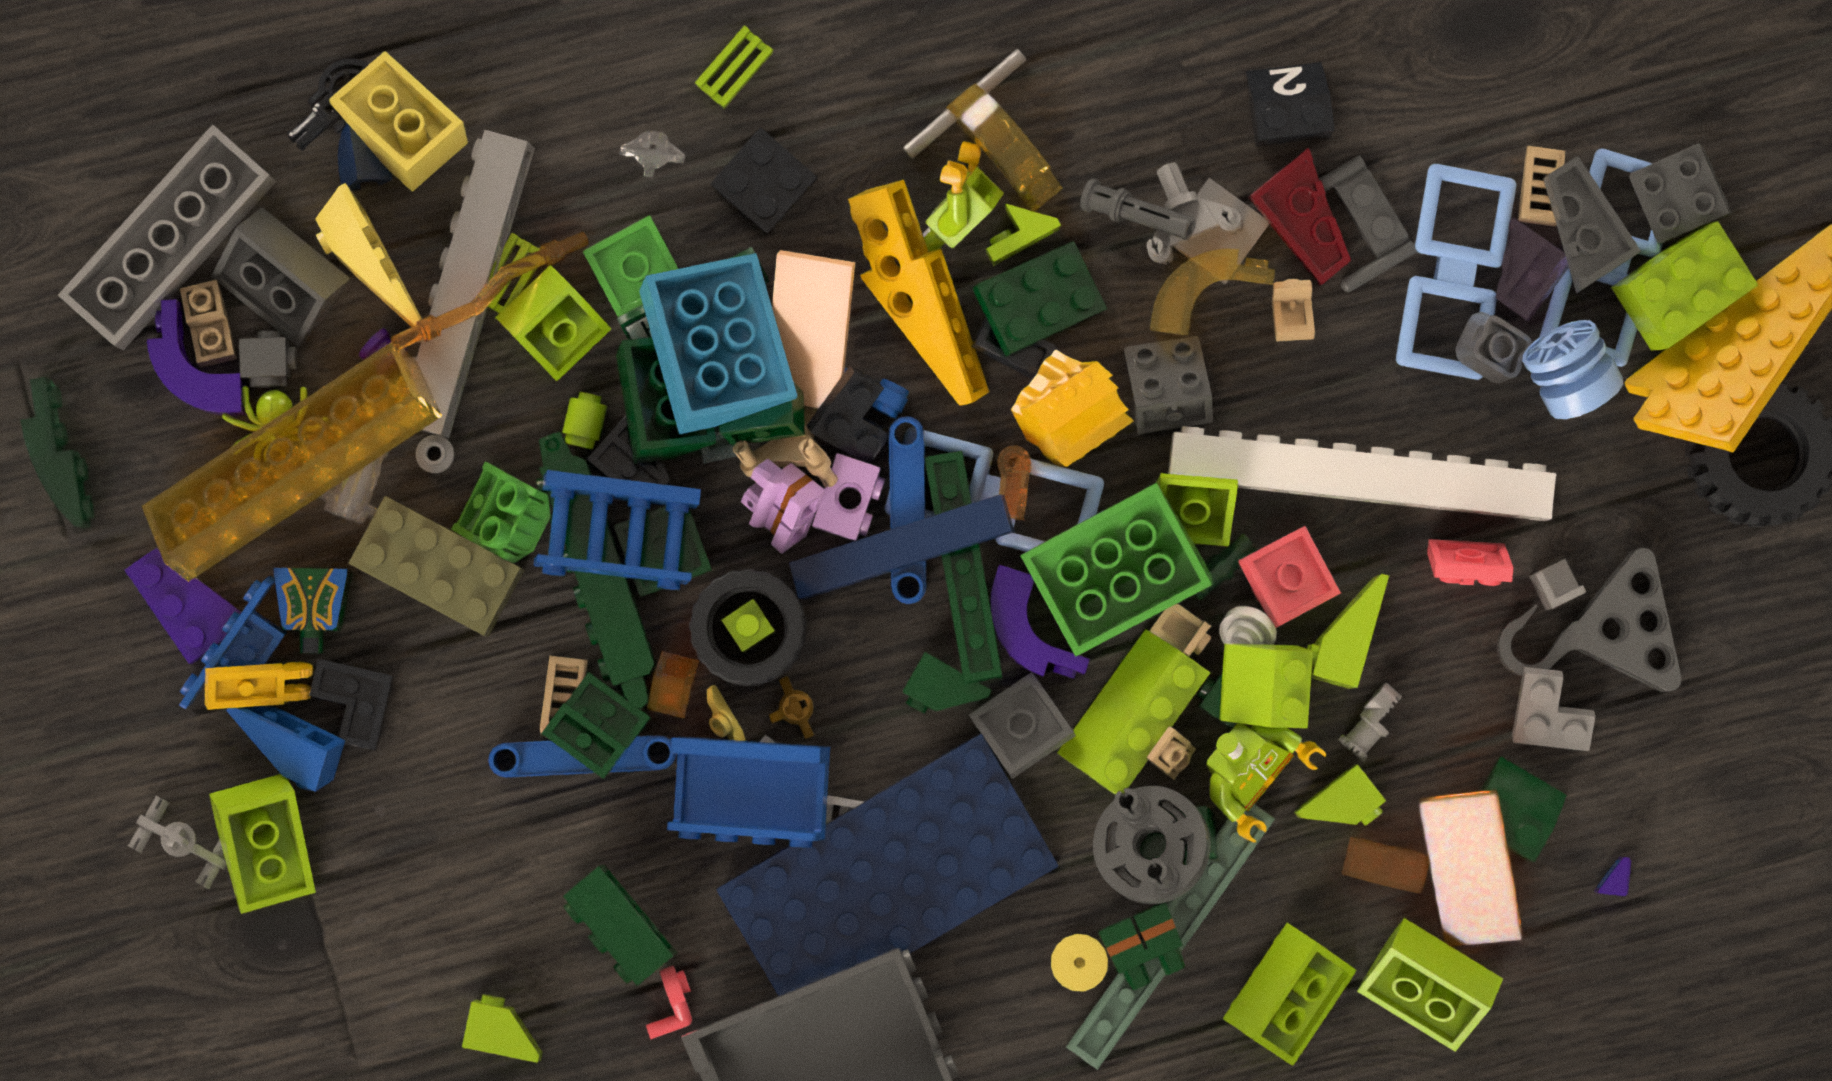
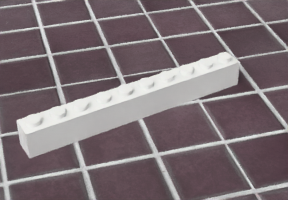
M1182 426L1181 433L1174 432L1172 434L1168 474L1238 479V488L1539 521L1552 519L1556 473L1546 472V466L1540 464L1525 463L1523 464V470L1508 468V461L1486 459L1484 466L1470 464V457L1447 455V461L1432 460V453L1409 451V457L1394 456V449L1371 447V453L1356 452V445L1346 443H1333V449L1318 448V441L1295 439V445L1281 444L1280 437L1272 435H1257V441L1242 439V433L1235 431H1219V437L1204 435L1203 428Z

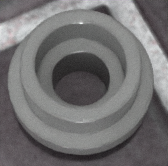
M431 435L421 440L418 444L416 460L423 470L429 473H441L446 471L453 463L454 449L446 438L439 435ZM432 447H438L441 450V457L437 461H431L428 458V451Z

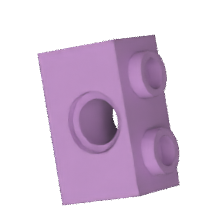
M837 453L832 471L837 475L838 480L834 486L828 487L827 485L825 487L826 491L812 526L815 529L851 541H857L859 534L865 537L867 535L873 515L866 512L871 498L879 500L885 478L879 477L880 467ZM855 489L860 493L861 503L857 508L849 510L840 505L839 497L844 490Z

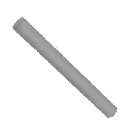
M1018 49L1013 51L903 147L907 155L911 159L917 156L1026 61L1025 56Z

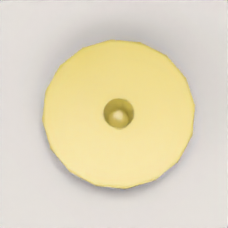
M1074 934L1065 937L1056 945L1052 953L1051 968L1054 977L1062 986L1072 991H1086L1094 988L1103 980L1108 968V957L1105 948L1098 940L1088 935Z

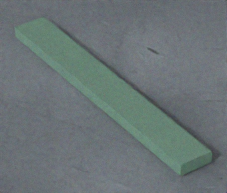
M1255 804L1248 812L1246 810L1244 812L1246 816H1252L1265 823L1267 830L1275 820V818ZM1227 818L1216 834L1218 858L1208 860L1203 875L1188 892L1167 903L1183 946L1179 947L1181 951L1266 832L1259 830L1253 825L1250 829V835L1256 842H1251L1238 834L1237 822H1231ZM1142 938L1141 943L1143 947L1146 948V944ZM1158 957L1144 963L1152 983L1137 990L1132 989L1123 973H1118L1066 1045V1048L1098 1070L1164 977L1165 972Z

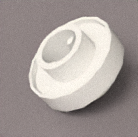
M1237 606L1229 610L1223 618L1219 634L1224 644L1274 645L1277 631L1274 623L1265 613L1249 606Z

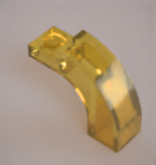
M976 83L946 107L963 132L979 145L997 165L1031 211L1035 212L1063 189L1050 171L1051 167L1024 132L999 104Z
M1218 248L1200 253L1180 265L1161 287L1153 307L1150 330L1189 335L1193 307L1203 289L1221 280H1239L1273 285L1276 269L1268 268L1269 260L1246 257L1245 264H1239L1240 248Z

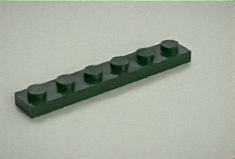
M957 451L924 457L934 514L937 515L971 504L963 452ZM979 544L942 555L964 684L1002 678Z

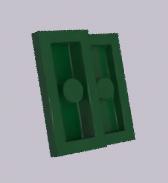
M588 672L541 734L602 779H605L651 717L639 708L629 706L628 700Z

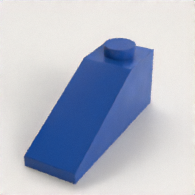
M273 705L227 708L226 711L280 774L294 781L299 788L316 792L334 780L345 740Z

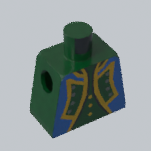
M274 568L282 629L300 631V653L323 654V631H341L351 585L352 570Z

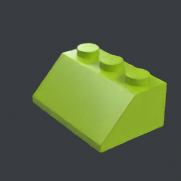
M1404 918L1384 944L1357 992L1456 1052L1491 1009L1503 978Z
M1286 923L1259 965L1253 970L1251 977L1237 998L1231 1003L1223 1019L1293 1066L1357 970L1315 940Z

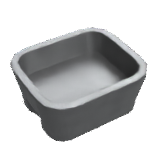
M1478 312L1473 314L1468 320L1455 351L1457 359L1463 365L1491 382L1502 383L1515 378L1520 373L1523 354L1528 346L1532 344V341L1528 335L1501 318L1484 312Z

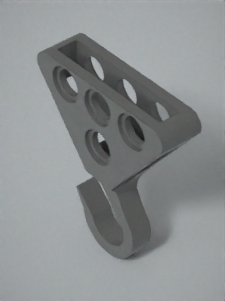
M1639 548L1629 552L1576 619L1567 624L1538 663L1534 665L1522 664L1513 656L1511 651L1513 636L1524 627L1538 607L1536 604L1532 605L1518 618L1509 621L1502 628L1497 639V654L1501 663L1508 671L1521 677L1524 667L1549 670L1568 651L1577 650L1660 692L1674 691L1680 686L1682 681L1655 555L1647 548ZM1636 573L1645 575L1649 582L1648 590L1643 595L1636 593L1631 585L1632 578ZM1646 610L1651 611L1657 618L1656 628L1652 632L1645 631L1640 625V616ZM1608 618L1614 619L1620 627L1619 635L1614 640L1606 638L1602 632V625ZM1653 648L1660 649L1665 655V663L1659 670L1651 667L1648 662V654Z

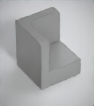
M1566 559L1529 576L1545 610L1553 609L1586 593L1584 586L1578 585Z

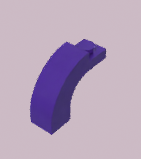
M161 300V310H156L155 324L157 333H162V338L147 339L150 360L160 380L175 396L200 410L219 415L224 413L229 415H247L242 404V388L247 386L246 380L240 377V373L209 374L198 370L188 358L185 350L183 303L178 300Z
M999 565L991 589L990 610L994 631L1005 651L1023 668L1041 677L1044 676L1048 663L1055 665L1054 673L1075 679L1076 673L1085 674L1090 659L1079 655L1075 656L1073 653L1047 645L1032 631L1027 618V602L1034 583L1032 576Z

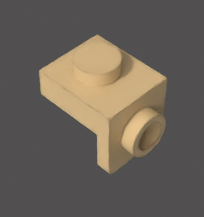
M1288 279L1273 284L1272 310L1276 341L1314 339L1315 327L1311 301L1312 282L1310 280Z
M1178 603L1165 609L1149 630L1188 657L1192 652L1199 655L1211 639V636L1206 633L1211 625L1201 621Z

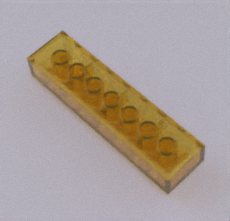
M395 340L142 505L164 563L188 582L442 417L417 361Z

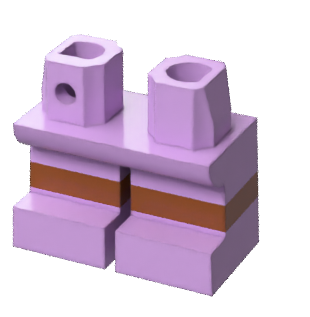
M766 459L753 470L751 478L756 483L747 489L741 503L753 512L749 524L756 528L765 526L774 535L771 545L783 554L806 537L826 490L792 463L781 470L770 459Z

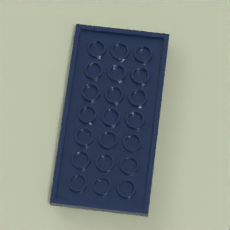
M980 733L870 797L855 808L826 823L825 839L813 841L812 848L791 847L788 845L718 886L716 890L776 993L780 996L896 948H899L901 952L908 949L909 953H912L1052 871L1059 865L985 738Z

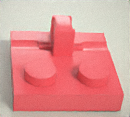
M1306 526L1238 561L1252 587L1253 594L1257 601L1260 602L1266 615L1274 623L1275 628L1341 594Z
M1428 539L1427 555L1434 577L1440 578L1441 581L1458 583L1460 585H1474V580H1478L1479 583L1488 586L1500 585L1501 581L1512 582L1513 565L1504 543Z

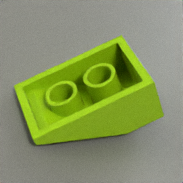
M1380 574L1373 577L1316 639L1315 644L1307 646L1306 649L1313 651L1312 679L1347 689L1358 688L1389 579L1388 575Z
M278 774L209 794L217 832L241 914L316 893L295 792L286 777Z

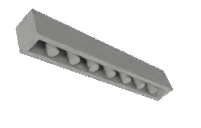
M484 130L482 139L478 138L474 144L472 160L475 163L471 175L467 174L462 184L461 196L464 197L460 211L454 213L451 221L450 232L453 233L452 241L449 248H444L440 258L439 268L443 270L439 284L433 285L429 295L428 303L432 308L428 321L424 320L423 322L430 334L423 338L418 333V342L421 343L417 357H412L407 370V378L410 379L406 394L402 393L396 407V415L399 416L398 423L406 427L448 439L450 437L488 309L487 305L491 299L496 282V272L501 255L510 235L535 148L528 141ZM497 261L491 283H488L493 264Z

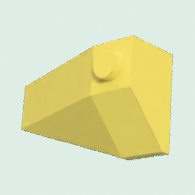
M344 183L337 188L315 218L322 231L316 234L318 241L327 255L333 252L349 271L423 338L428 336L430 333L370 218L348 185Z

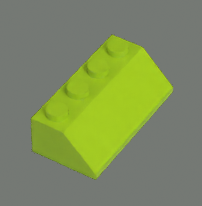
M1145 629L1073 729L1076 736L1063 744L1057 754L1114 795L1118 791L1124 794V789L1129 788L1148 761L1147 756L1167 728L1173 726L1210 672L1177 648Z

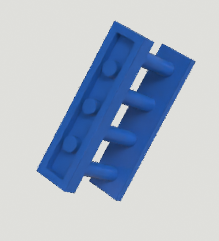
M552 470L546 471L542 490L551 491V497L554 498L548 555L538 554L534 558V566L543 567V574L565 576L566 570L652 580L658 581V588L680 590L681 584L686 585L691 581L692 573L679 572L678 568L684 514H688L689 509H695L699 505L701 489ZM574 494L590 496L589 502L593 503L586 560L563 557L570 500L574 499ZM613 499L628 501L627 506L631 507L625 565L602 562L608 505L612 504ZM651 504L665 505V511L669 512L663 570L640 567L646 509H650Z

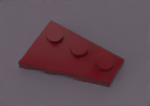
M1306 148L1250 194L1248 198L1315 281L1322 285L1347 265L1351 259L1336 219L1333 217L1327 202L1323 184L1319 180L1312 162L1311 152L1309 148Z

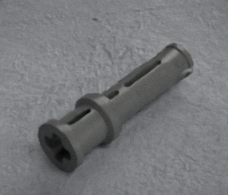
M1094 178L1087 182L1081 196L1080 207L1082 211L1089 213L1093 210L1108 215L1110 220L1114 222H1122L1126 219L1180 237L1186 241L1191 238L1195 229V217L1133 198L1127 189L1120 188L1115 190L1101 185V182Z

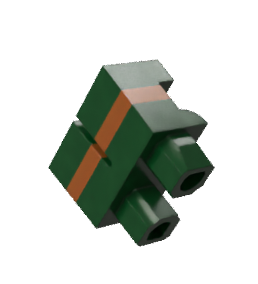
M1166 902L1156 904L1132 915L1146 944V948L1143 947L1129 917L1097 931L1119 974L1123 973L1133 990L1152 983L1144 963L1158 957L1166 976L1185 968L1183 956L1179 948L1183 944Z

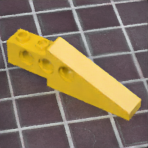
M904 179L865 190L849 198L851 217L858 227L863 242L864 255L872 268L861 274V279L960 406L973 403L989 393L976 350L971 347L973 341L942 249L928 252ZM882 221L887 225L888 232L884 229ZM895 258L899 261L900 267L897 266ZM907 294L911 297L913 304L908 300Z

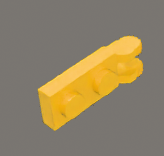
M287 662L284 665L277 663L205 668V705L208 710L283 705L284 702L310 699V686L299 683L285 685V680L311 677L313 675V665L308 662Z

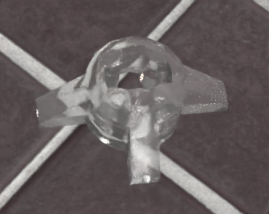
M658 131L643 132L638 138L621 145L619 155L636 157L638 163L644 167V177L652 178L655 168L664 166L668 161L684 164L685 154L671 144L666 135ZM650 145H657L655 149H649Z

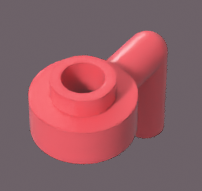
M674 965L661 969L659 972L675 1015L647 1024L646 1028L650 1039L687 1027L692 1022V1016L684 994L691 992L684 970L676 972Z

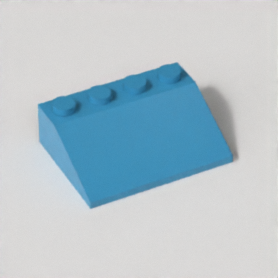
M756 253L645 276L639 292L679 434L719 426L797 398Z

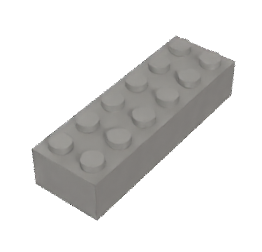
M212 124L64 287L58 296L111 344L124 350L152 320L156 310H161V300L171 299L277 181Z

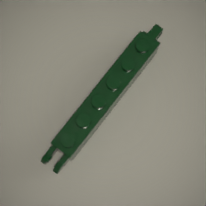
M561 432L539 439L543 467L539 468L542 477L536 479L539 490L548 494L552 507L554 506V498L551 497V491L542 490L544 474L547 470L593 476L589 464L584 459L572 455ZM574 494V499L570 500L564 558L586 560L593 506V503L589 502L590 496ZM550 514V516H551L550 519H549L550 524H552V515H553V514ZM606 519L602 562L622 564L610 525ZM574 571L579 586L573 587L576 601L580 609L587 608L591 622L585 623L592 645L599 643L603 658L597 660L603 680H611L612 685L615 687L621 685L625 698L628 699L629 706L644 709V707L650 704L649 701L651 700L645 677L652 675L657 664L627 577Z

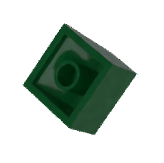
M1500 756L1462 823L1526 861L1535 862L1556 825L1567 795Z

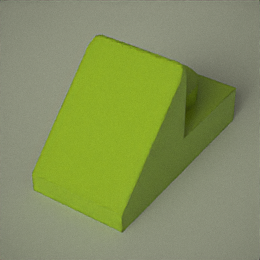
M1005 204V210L1017 232L1012 234L1008 229L991 238L989 241L992 246L986 249V254L992 265L995 266L1059 231L1061 224L1057 218Z

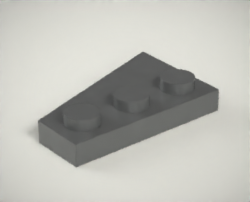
M1579 156L1543 178L1576 293L1641 252Z

